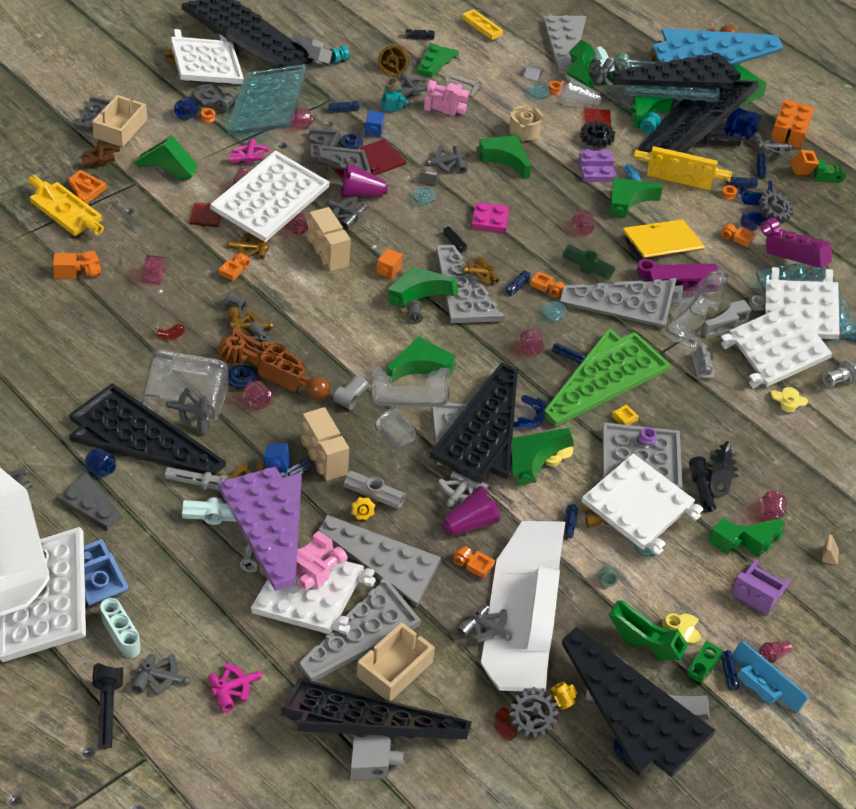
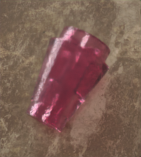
M303 212L297 214L291 224L292 231L297 235H302L308 230L307 220Z
M789 641L765 642L759 649V654L770 663H774L792 652V646Z

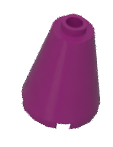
M348 163L346 165L342 178L343 187L340 189L341 197H382L383 194L386 195L388 185H386L385 180Z
M479 486L443 518L444 523H442V527L446 534L450 533L452 536L500 522L499 519L501 517L493 499L490 500L486 497L489 493L484 487Z

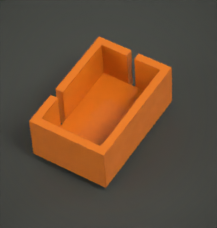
M784 99L771 138L784 144L787 132L791 130L788 144L801 149L814 107Z

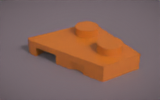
M79 170L69 178L70 186L78 198L86 204L107 189V183L82 170Z

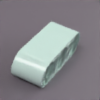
M114 598L105 599L100 605L101 618L105 628L120 653L126 658H135L141 650L139 633L120 602Z

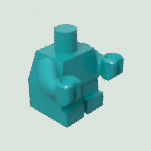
M401 86L395 92H388L384 89L380 100L383 111H400L403 105H409V100L398 93L402 89Z

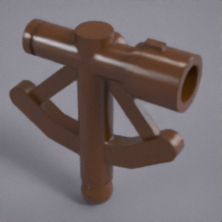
M98 140L97 147L83 153L84 158H81L83 168L92 167L94 164L105 166V162L115 161L113 153L120 152V148L111 145L103 146V141Z

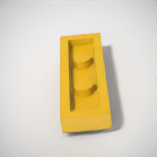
M474 9L462 14V19L489 39L494 40L503 35V30Z

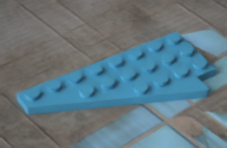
M663 28L661 31L665 41L654 44L652 47L658 62H669L670 60H681L686 57L693 58L699 55L719 53L732 66L783 51V45L778 35Z

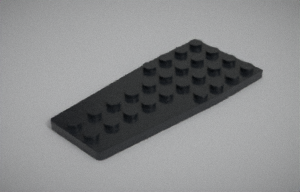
M196 0L182 3L181 9L280 70L313 63V59L308 57L309 54L304 48L265 21L261 15L243 6L239 1Z
M733 80L734 85L732 89L693 88L688 93V96L683 98L638 147L639 151L650 153L653 146L686 153L738 109L759 87L758 81Z

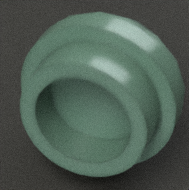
M618 53L614 58L616 67L621 69L628 65L629 56L625 53Z
M605 566L599 571L598 580L602 585L612 587L618 582L619 574L614 567Z

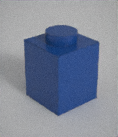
M369 110L365 122V135L381 137L385 113Z
M287 442L268 444L263 456L266 468L276 466L279 473L288 471L292 459Z

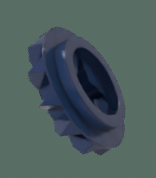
M238 365L231 368L227 373V381H229L230 386H235L236 389L243 387L245 390L246 387L252 388L253 384L257 383L258 374L250 366Z

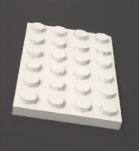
M274 151L212 202L210 209L266 242L329 187V181L283 154Z
M80 527L40 539L50 579L28 607L0 616V660L2 662L86 637L84 535Z

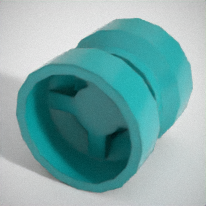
M346 45L329 50L332 51L331 61L334 64L339 63L340 60L346 61L350 58V52Z
M654 112L648 113L640 124L641 130L646 134H651L660 124V116Z

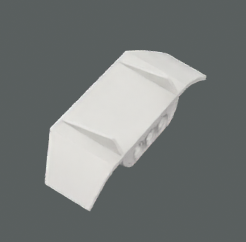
M0 468V616L28 607L43 590L50 576L28 491Z
M522 521L496 560L488 614L500 613L502 609L507 611L506 624L503 629L512 634V639L506 641L504 638L502 639L496 635L489 640H485L481 665L493 684L500 691H523L526 688L531 692L532 687L536 688V692H540L542 688H544V692L546 691L548 658L554 626L560 574L559 564L565 522ZM491 618L487 620L494 624H497L499 618Z

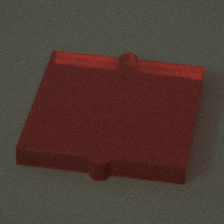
M584 108L585 124L597 121L598 123L603 122L605 125L609 124V127H612L610 110Z
M194 202L189 225L218 227L221 215L210 209V203Z

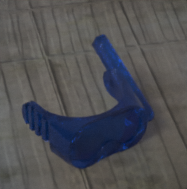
M771 180L768 181V189L766 190V193L768 190L772 192ZM740 186L739 189L741 200L744 204L753 206L760 204L758 200L764 192L750 191L743 186Z
M757 211L743 213L740 222L744 228L756 231L757 226H761L762 222L768 220V218H765L763 214Z
M523 395L521 401L533 407L537 416L533 420L519 417L517 422H514L513 427H539L544 418L546 401L538 397L535 399L531 396Z

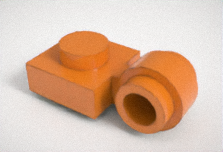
M732 223L725 224L721 230V236L724 239L734 237V242L749 247L756 235L755 232L741 226L739 229H736Z
M95 250L77 254L78 261H81V269L85 270L86 277L90 276V278L101 274L99 259Z
M242 253L236 254L233 257V261L228 259L218 269V273L234 281L244 271V268L247 269L249 267L250 259Z
M539 271L530 281V287L543 292L549 289L550 295L554 298L562 296L565 284L561 281L553 282L554 277Z
M466 546L459 547L453 554V561L456 565H466V570L482 579L486 577L495 564V560L479 551L472 555L471 549Z

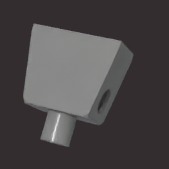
M354 735L350 780L388 777L389 765H403L404 752L390 751L391 739L382 735L357 737Z

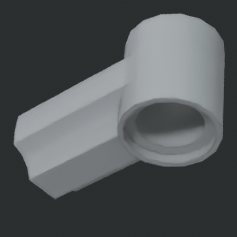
M361 375L354 376L344 388L339 387L336 390L333 402L352 410L358 401V397L368 388V382Z

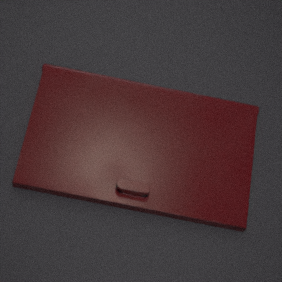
M385 139L358 148L365 151L371 174L375 176L407 164ZM329 165L342 179L345 170Z

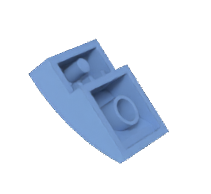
M103 539L85 545V603L88 606H92L128 591L129 587Z

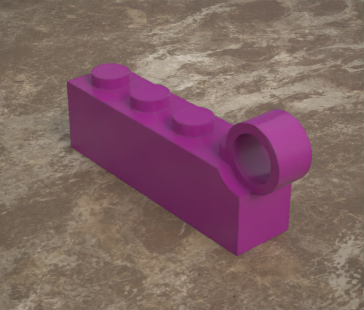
M769 218L762 222L761 231L767 237L766 251L768 254L822 268L832 262L830 242L811 238L808 235L796 234L793 231H785L775 218Z
M642 259L638 262L636 271L639 277L647 279L646 282L656 279L665 281L676 278L675 286L683 285V291L718 290L721 279L716 263L655 265L649 259Z

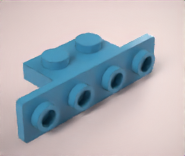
M741 641L733 652V659L743 667L736 675L742 680V683L753 689L763 701L771 704L780 699L794 712H799L808 700L809 695L745 641Z

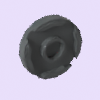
M213 84L201 85L195 89L193 94L194 101L202 107H216V101L224 97L225 90L218 85L217 87L213 86Z

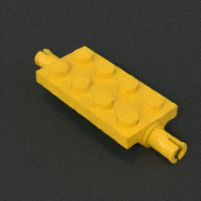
M653 146L650 153L635 150L633 159L647 162L649 166L646 176L711 190L713 179L717 178L730 182L732 171L718 169V161L655 146Z
M36 175L28 179V184L37 189L36 193L30 196V202L71 234L76 236L88 228L96 235L103 232L104 226L99 224L102 221V215L61 184L56 182L51 185L46 181L43 182Z

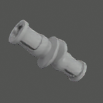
M843 361L840 363L839 368L834 371L824 372L822 380L825 386L831 388L839 382H844L845 384L856 382V361Z

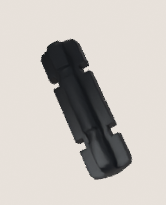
M406 29L405 37L433 40L435 32L433 30L426 32V30L414 29L412 31V29Z
M448 226L443 229V235L459 252L462 253L467 250V244L451 227Z
M625 237V241L634 259L637 262L644 259L629 238Z

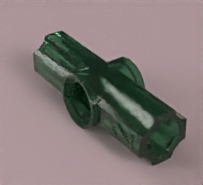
M568 244L563 252L562 257L579 265L583 273H595L609 280L615 271L614 266L598 259L594 251H582Z

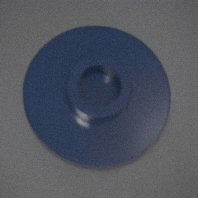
M349 133L341 137L340 144L344 148L358 149L363 145V139L357 134Z

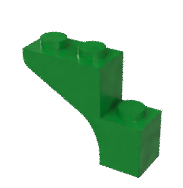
M580 40L568 52L571 56L572 65L566 70V73L569 76L568 80L572 84L576 83L581 89L591 92L594 89L588 66L596 56V53L589 43Z
M653 88L652 95H649V97L635 96V100L631 102L630 108L632 112L631 121H634V128H640L642 120L650 112H670L673 100L672 90Z
M723 518L712 528L708 542L727 555L733 549L737 550L742 545L760 557L764 552L768 553L776 540H781L785 533L783 529L786 522L781 519H774L749 526H740Z
M617 600L608 615L628 647L649 646L658 661L680 660L688 646L679 629L671 630L655 625L623 600Z

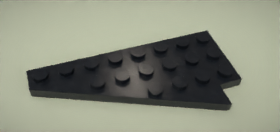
M719 53L699 55L693 58L686 57L681 60H670L669 62H657L651 65L644 64L639 67H628L622 70L615 69L607 72V79L613 85L732 89L734 85L733 80H738L741 76V73Z
M501 362L432 449L429 458L482 484L490 472L507 480L510 472L518 370Z
M113 383L69 414L70 420L79 426V428L69 434L72 442L200 474L210 472L211 475H216L226 467L224 459Z
M577 626L562 639V646L639 777L655 764L672 778L714 736L715 729Z
M298 678L281 710L282 716H286L290 720H300L297 731L354 734L357 737L384 735L404 736L406 738L425 737L467 740L472 721Z

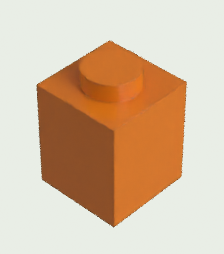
M800 150L790 161L795 175L808 176L819 165L814 151Z
M387 248L377 260L376 273L392 280L402 268L403 254Z
M54 253V278L77 279V271H81V261H77V253Z

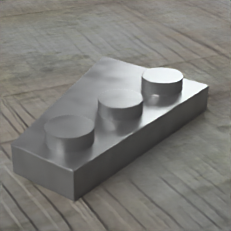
M318 145L316 148L319 162L345 170L346 165L349 163L371 173L364 150Z

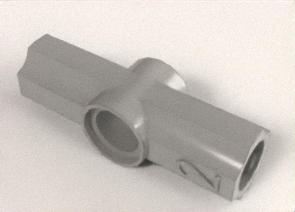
M349 471L344 481V487L365 495V498L369 497L372 503L382 502L393 508L400 509L406 497V493L385 485L380 477L368 478L354 471Z

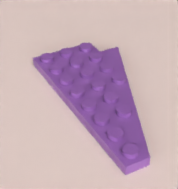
M276 466L218 482L220 493L274 591L296 585L302 487L301 473L282 478Z

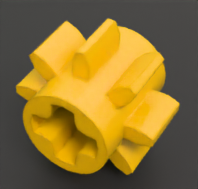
M560 682L550 689L552 692L550 700H557L556 706L562 710L571 707L576 702L574 698H576L575 695L578 693L573 684L568 685L565 682Z

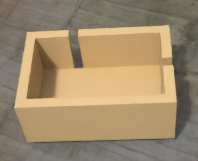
M116 95L101 111L102 114H99L92 121L93 138L123 147L147 121L146 104L133 100L131 115L130 99Z
M329 207L311 211L310 219L308 220L309 233L307 237L308 241L313 244L315 252L320 255L323 264L330 271L348 267L350 263L351 239Z
M323 407L304 413L303 422L301 423L302 436H300L303 447L308 449L311 461L316 463L318 473L323 475L325 481L347 475L349 446L344 438L340 436V432L326 408Z
M401 622L374 646V652L370 650L357 662L356 677L385 700L392 701L433 663L435 647L421 636L417 638L416 643L417 633Z

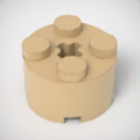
M526 105L515 107L510 116V134L512 136L517 135L521 143L538 139L543 120L542 112L535 107L530 109Z

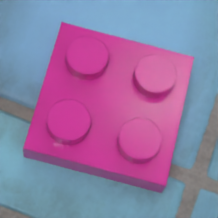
M476 202L472 229L506 233L509 206Z

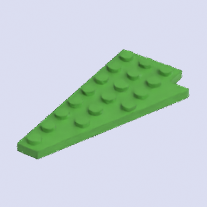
M610 328L545 409L544 417L556 428L669 371L671 365L636 332L620 338Z

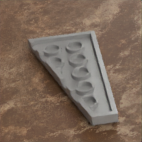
M543 16V24L558 74H567L566 70L572 65L571 56L568 52L582 39L587 16Z
M436 245L440 273L455 277L458 287V293L455 296L445 295L450 323L504 321V314L499 312L497 304L491 301L488 296L489 293L479 279L473 274H464L462 272V268L466 264L463 262V257L454 245Z
M676 278L665 281L656 279L649 282L641 280L614 282V284L598 283L597 285L588 286L586 284L565 285L560 304L665 328Z
M327 515L319 528L321 533L332 539L334 547H341L350 559L357 560L364 566V569H373V576L381 581L386 577L401 597L405 596L417 608L440 564L441 557Z
M384 577L375 589L373 588L368 593V596L345 616L349 617L347 625L350 626L348 634L345 635L335 630L331 634H327L326 639L319 646L316 645L299 662V668L308 680L315 682L364 656L370 650L373 651L374 646L401 622L413 630L421 625V620L388 579Z

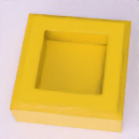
M628 405L613 411L611 416L622 425H631L638 421L639 418Z

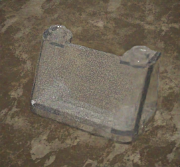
M718 270L712 271L684 295L669 320L665 330L666 336L696 349L700 341V334L708 309L714 308L715 311H718L729 275Z
M166 350L154 351L141 403L149 409H157L161 401L167 402L170 400L178 402L181 393L185 388L190 387L192 389L190 393L198 402L200 396H207V407L210 409L207 419L217 421L228 391V367L226 363L217 359ZM187 396L185 404L195 406V404Z
M372 367L370 369L372 400L379 406H444L450 397V368H439V371L429 373L426 379V386L392 385V377H389L382 370V367Z

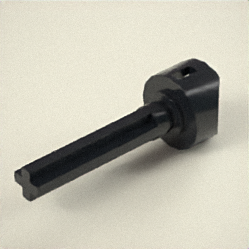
M96 663L93 666L92 685L100 690L98 747L106 749L112 748L114 690L119 689L123 685L124 668H113Z

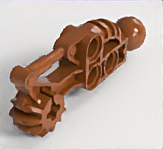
M234 328L232 336L227 335L226 338H222L218 345L220 359L225 360L226 363L230 362L233 365L238 363L241 365L246 360L258 368L260 376L294 392L300 387L306 388L308 396L313 400H322L330 392V385L324 377L316 376L312 379L305 377V364L299 357H295V354H290L286 347L280 343H270L267 341L261 343L243 334L241 329ZM251 344V345H254V346L260 348V351L257 350V349H255V348H253V347H251V346H249V345Z

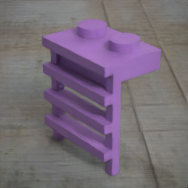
M756 559L745 574L741 572L737 576L731 595L768 616L776 602L787 590L792 579L788 578L784 583L758 568L757 565L760 561Z

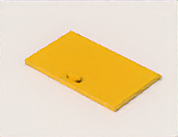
M683 219L626 227L622 230L637 250H639L643 258L705 248Z

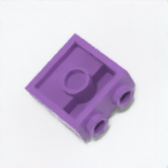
M584 149L579 152L578 164L583 182H613L616 174L613 167L614 158L612 151H607L606 149H600L599 151Z

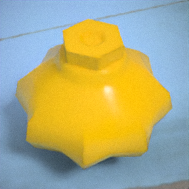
M359 497L352 503L351 514L357 520L363 519L367 521L370 516L375 514V504L371 502L369 497Z

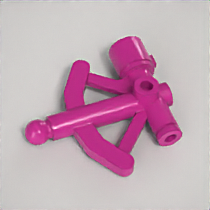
M251 138L248 145L233 149V153H230V162L241 163V161H246L247 164H252L253 161H262L263 154L261 153L270 152V149L267 146L255 144L256 140Z
M226 663L224 665L226 671L222 679L219 680L215 673L208 676V680L212 685L211 692L213 696L217 695V704L223 712H229L235 706L230 697L231 695L241 697L243 702L248 700L250 692L249 683L256 681V679L260 680L263 676L261 671L245 675L240 668ZM230 673L237 676L236 679L226 682ZM240 686L243 687L242 692L232 690Z

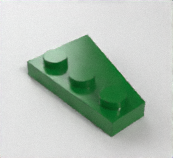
M429 44L417 68V74L433 77L442 69L443 65L449 64L453 57L456 58L459 55V50Z

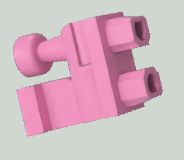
M429 81L424 110L430 111L434 109L444 114H450L455 117L456 113L465 114L467 104L460 103V101L467 102L469 92L462 90L461 84L449 83L447 86L437 85L436 81Z
M320 531L313 535V540L308 545L300 548L297 552L296 577L300 576L298 583L304 590H308L312 586L317 589L322 587V582L329 579V570L336 563L342 564L348 559L345 551L338 546L333 549L332 539Z

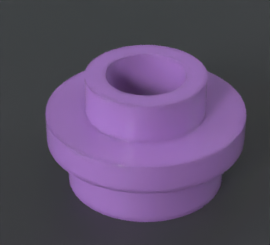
M645 427L638 434L639 441L645 445H653L657 442L658 436L653 428Z

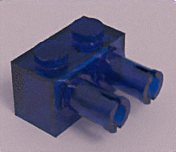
M738 107L726 120L725 134L728 135L731 132L730 136H733L736 133L740 134L742 140H744L745 136V141L749 140L753 134L758 132L762 115Z

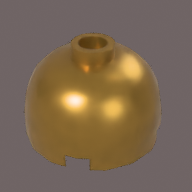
M390 44L384 47L378 57L379 67L383 72L390 74L389 76L401 75L408 68L410 62L409 53L403 46L398 44Z

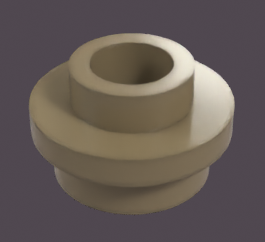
M391 77L385 82V89L388 92H395L401 86L400 81L395 77Z

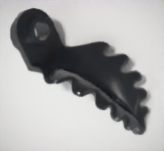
M729 441L719 446L721 450H715L717 456H711L715 461L707 462L712 467H706V470L713 473L710 482L711 491L715 496L719 497L729 492L732 477H739L738 474L733 472L738 471V468L732 466V464L737 462L731 459L735 457V454L731 452L733 447L730 446ZM717 483L723 484L722 490L716 489Z

